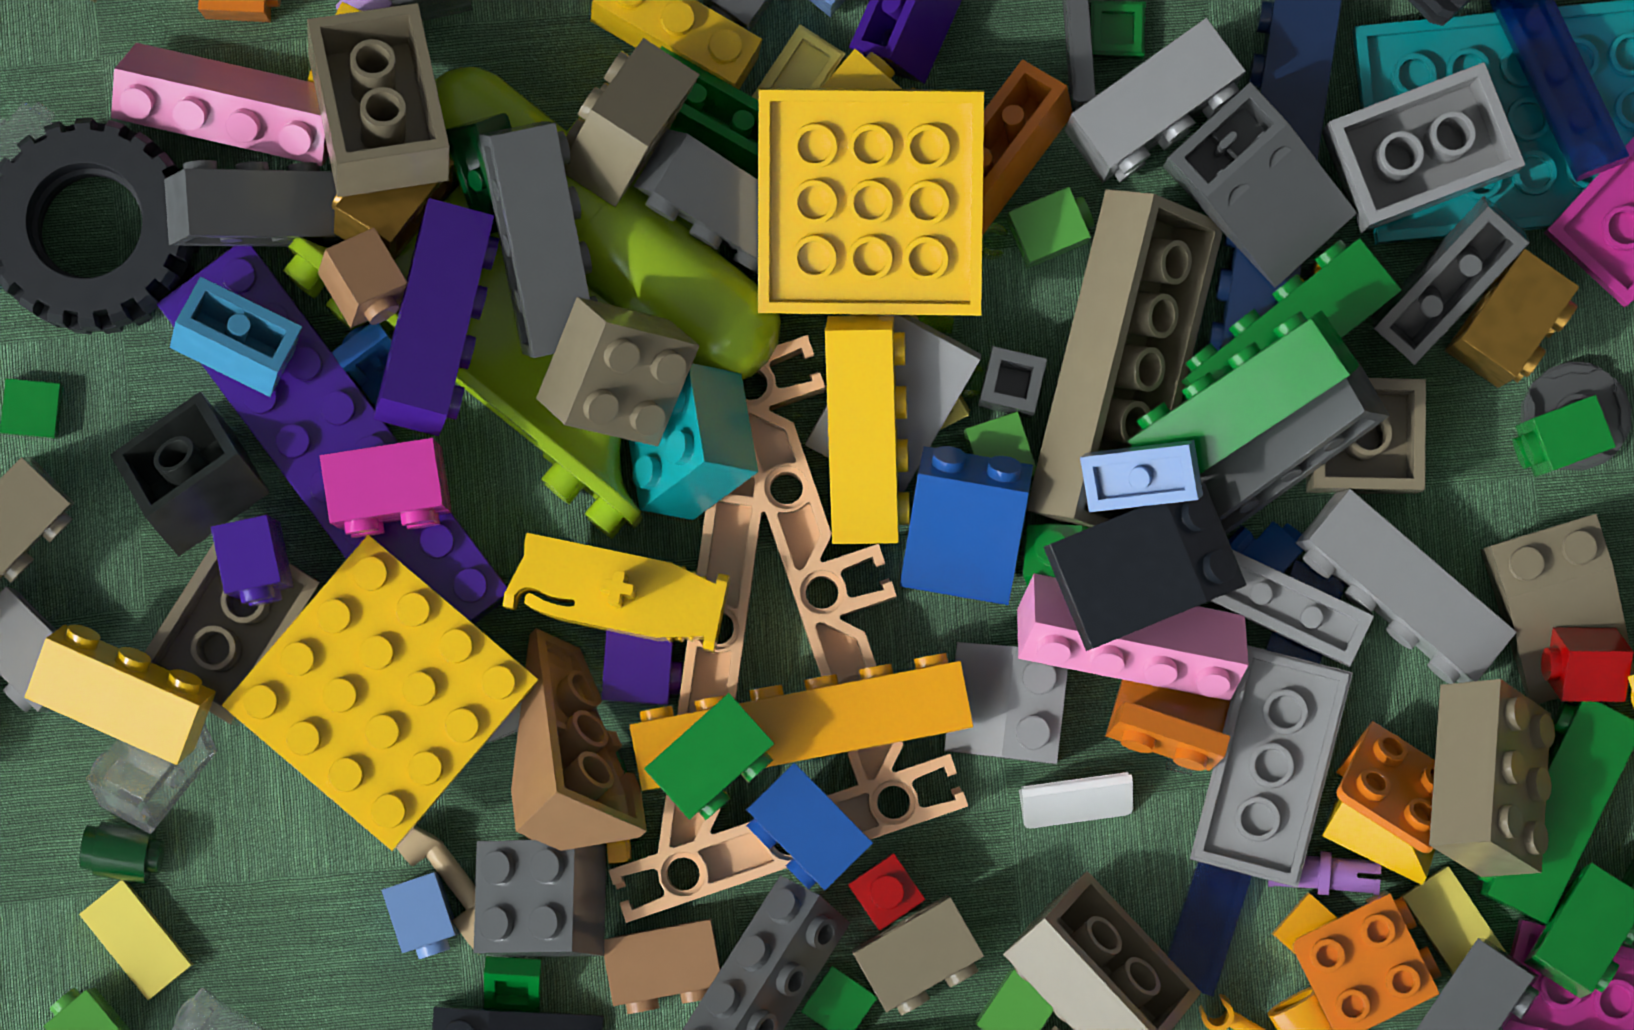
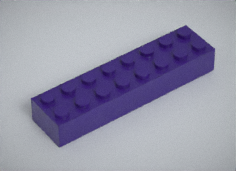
M234 246L158 302L157 306L174 327L178 316L201 276L302 326L295 352L271 397L204 364L201 365L347 559L365 537L351 538V534H345V530H341L329 522L320 455L400 443V441L385 422L373 420L375 413L373 405L352 377L340 366L331 353L332 351L254 246ZM453 512L439 515V525L425 528L407 529V526H402L401 521L384 523L385 533L371 536L473 624L503 603L504 593L508 586Z

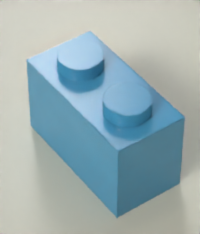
M200 276L175 322L170 348L271 397L295 352L302 326Z

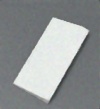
M1128 772L1021 786L1022 789L1019 790L1023 824L1029 829L1126 816L1131 814L1133 810L1132 774L1129 775Z

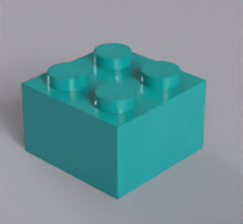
M692 363L658 447L629 440L633 465V481L636 485L639 509L641 511L694 520L758 473L741 373Z

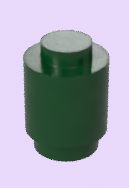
M102 821L99 826L87 825L85 827L80 846L79 865L81 869L92 870L93 876L147 883L151 873L159 874L161 871L165 844L164 841L156 840L154 828Z

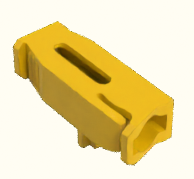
M527 533L524 542V556L504 593L503 607L516 611L519 599L525 593L535 591L556 601L575 603L571 607L556 605L528 593L525 596L524 603L534 611L548 617L654 641H668L672 643L678 640L680 642H684V640H690L691 642L704 640L703 650L715 653L731 578L729 575L718 573L715 584L707 580L705 576L700 577L695 571L690 572L686 567H679L671 562Z

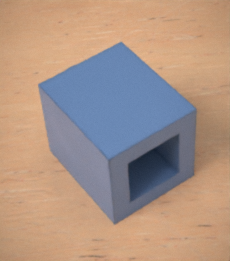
M433 872L381 890L402 953L415 949L418 959H422L450 949L447 938L460 933L453 922L454 915L438 872Z

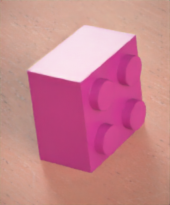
M433 438L320 455L329 522L337 528L345 530V534H351V538L385 533L384 523L401 521L402 526H407V529L436 526L440 524L439 515L452 513L442 447Z

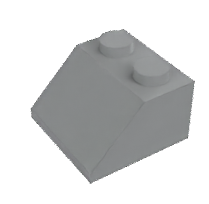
M957 642L955 662L961 661L973 728L946 733L944 751L1057 764L1068 669L1018 659V647Z

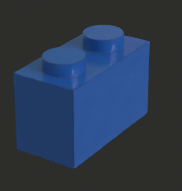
M795 763L746 809L754 817L746 826L769 850L778 842L793 857L786 867L808 890L816 882L826 890L873 844Z

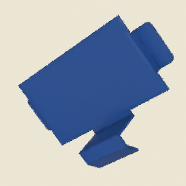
M1273 521L1257 540L1249 530L1240 526L1229 539L1232 550L1281 573H1284L1303 552V549L1295 543L1302 534L1288 523L1281 528Z

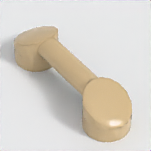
M415 826L398 845L397 850L412 867L426 857L466 909L454 918L453 922L474 950L476 886L444 845L443 841Z

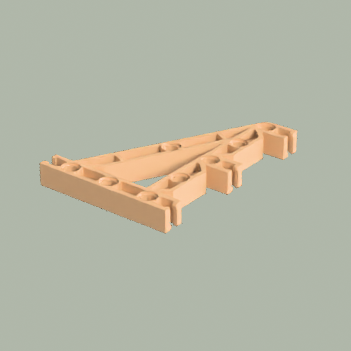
M808 335L777 345L769 361L756 372L762 375L767 382L765 393L755 400L746 399L758 473L705 511L697 575L700 577L705 576L707 580L715 584L718 573L730 576V585L723 615L732 620L734 631L727 642L717 644L715 653L703 650L704 640H695V642L687 640L677 715L696 712L694 701L724 696L728 693L736 700L761 516L763 515L767 517L820 676L837 674L838 683L843 684L861 680L860 669L876 666L865 631L842 621L840 618L895 599L896 593L892 581L890 582L889 578L880 581L881 591L849 597L841 573L869 560H872L876 567L885 565L880 546L876 544L826 562L820 561L831 540L832 534L794 422L771 412V410L825 392V385L819 372L809 375L810 382L778 388L775 382V375L771 370L773 365L801 353L805 359L813 357L814 353ZM782 475L794 476L802 485V495L792 504L779 503L771 494L772 483ZM820 578L830 580L838 590L836 602L824 609L814 607L806 598L808 585ZM903 742L847 752L857 786L827 796L870 840L968 807L964 792L961 791L960 786L951 789L954 800L927 807L919 805L918 795L912 786V782L915 779L942 767L948 777L957 774L951 754L893 772L892 767L902 749ZM889 786L900 787L908 796V809L899 818H887L878 809V795ZM666 794L658 853L608 871L616 889L626 887L623 878L625 875L649 869H655L658 872L659 883L664 890L663 897L635 909L629 900L620 902L625 922L628 923L786 869V865L793 857L790 854L781 853L775 846L769 850L746 826L748 823L712 834L711 830L721 808L707 820L700 813H697L689 820ZM683 857L694 861L700 873L697 884L686 890L676 888L671 884L668 877L671 863Z

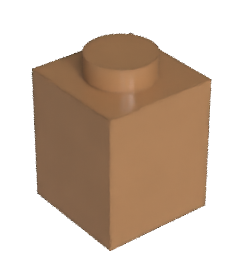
M375 228L325 249L318 270L320 278L350 328L369 321L372 325L378 324L393 316L399 310V305L407 286L406 279Z

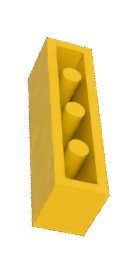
M828 316L825 327L832 544L898 543L900 525H910V492H899V472H909L908 439H898L897 419H907V386H896V366L906 365L905 332H895L894 316Z

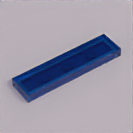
M1489 0L1575 181L1578 182L1626 163L1630 155L1555 1Z

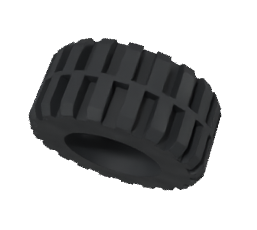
M76 118L75 125L64 126L58 121L44 126L45 135L37 139L28 135L16 144L21 151L11 161L4 156L0 162V284L21 306L58 328L64 327L75 333L91 335L92 331H103L106 334L122 332L124 325L133 322L140 326L153 319L151 312L158 307L157 303L172 293L181 280L184 282L189 280L194 270L190 265L193 253H199L200 246L169 245L164 179L180 170L175 162L153 140L141 132L136 133L130 130L125 124L108 120L106 124L97 123L93 118ZM89 177H105L122 184L135 197L142 214V230L139 241L129 258L115 270L95 278L71 275L60 269L51 260L43 245L42 228L46 212L55 197L72 183Z

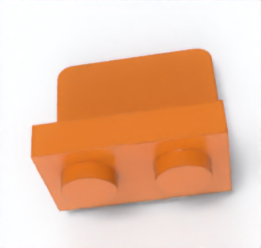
M1122 679L1106 737L1121 741L1120 743L1124 747L1141 753L1154 752L1172 758L1177 765L1187 769L1210 771L1225 757L1231 736L1222 732L1230 701Z
M1372 721L1343 758L1336 772L1343 777L1337 789V796L1343 803L1423 853H1430L1434 849L1429 846L1435 760Z
M1384 890L1379 895L1365 899L1367 904L1298 937L1294 941V953L1333 1030H1367L1440 994L1433 980L1441 977V972L1427 946L1418 950L1409 930L1417 927L1403 897L1393 900L1391 894Z

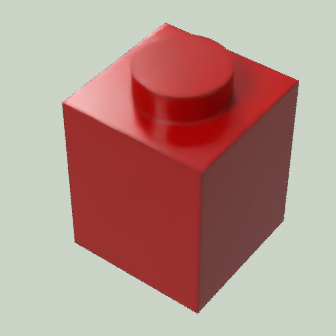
M1553 627L1550 647H1546L1543 650L1541 657L1542 676L1544 680L1549 682L1561 701L1625 702L1629 683L1628 676H1630L1634 651L1617 628Z
M891 853L847 883L879 931L925 900L894 853Z

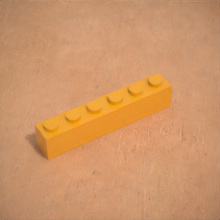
M947 653L914 659L916 670L894 674L892 663L860 669L861 680L839 684L837 674L804 680L806 691L784 695L782 685L750 690L751 701L739 703L775 744L767 751L773 759L767 767L973 728L961 661L948 663ZM726 695L694 701L696 712L674 716L672 706L639 712L641 722L630 724L629 726L642 791L660 788L644 768Z

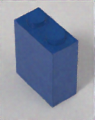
M923 446L900 587L1009 605L1033 465L1020 463L1018 460L1008 456H994L990 458L967 454L951 446L938 448Z

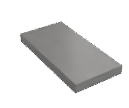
M1247 645L1249 665L1231 698L1222 732L1231 737L1225 757L1213 767L1190 860L1298 888L1353 672Z

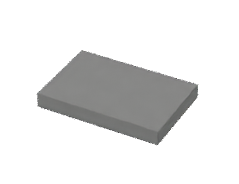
M877 314L878 316H894L895 332H905L906 365L896 366V386H907V419H897L898 439H908L909 472H899V492H904L920 465L923 446L930 447L978 365L981 354L910 315ZM826 404L806 439L805 446L829 458L828 410Z

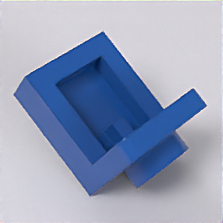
M380 323L368 324L352 330L344 338L342 345L331 352L340 366L362 387L375 407L393 338Z

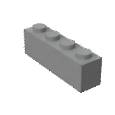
M1351 489L1336 492L1295 542L1306 552L1303 560L1314 571L1325 578H1329L1331 575L1337 578L1348 588L1344 594L1350 602L1369 614L1373 610L1389 623L1386 628L1388 634L1408 649L1412 650L1416 646L1431 659L1427 664L1429 669L1448 684H1453L1456 681L1458 683L1478 681L1516 634L1513 628Z

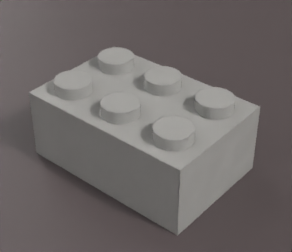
M1205 18L1073 112L1065 128V133L1102 184L1114 175L1119 182H1122L1146 164L1145 160L1151 156L1148 151L1159 144L1166 151L1191 132L1189 129L1195 124L1193 120L1202 112L1208 120L1240 92L1237 85L1246 71L1209 20Z
M1485 62L1329 121L1322 130L1323 138L1348 201L1357 212L1355 219L1361 234L1513 176L1525 166Z

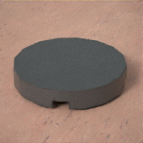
M1567 362L1546 370L1530 384L1521 403L1520 424L1593 395L1597 396L1616 447L1559 468L1560 470L1584 471L1606 463L1620 450L1631 429L1632 408L1624 387L1616 378H1612L1609 373L1592 363Z

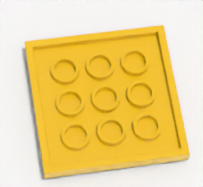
M759 88L758 313L981 316L984 90Z
M368 535L222 706L391 851H394L537 684L539 679Z

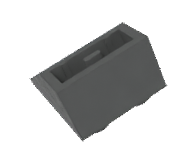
M1251 82L1177 148L1163 165V168L1275 288L1357 214L1290 124Z

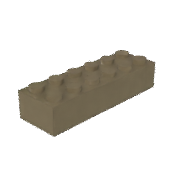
M1105 190L1026 511L1067 525H1083L1091 528L1140 508L1131 507L1089 512L1080 457L1089 452L1131 448L1132 446L1128 440L1142 430L1137 422L1139 418L1165 402L1170 410L1181 403L1183 395L1181 390L1185 387L1181 381L1188 375L1189 371L1185 363L1193 355L1223 233L1210 217L1156 194Z

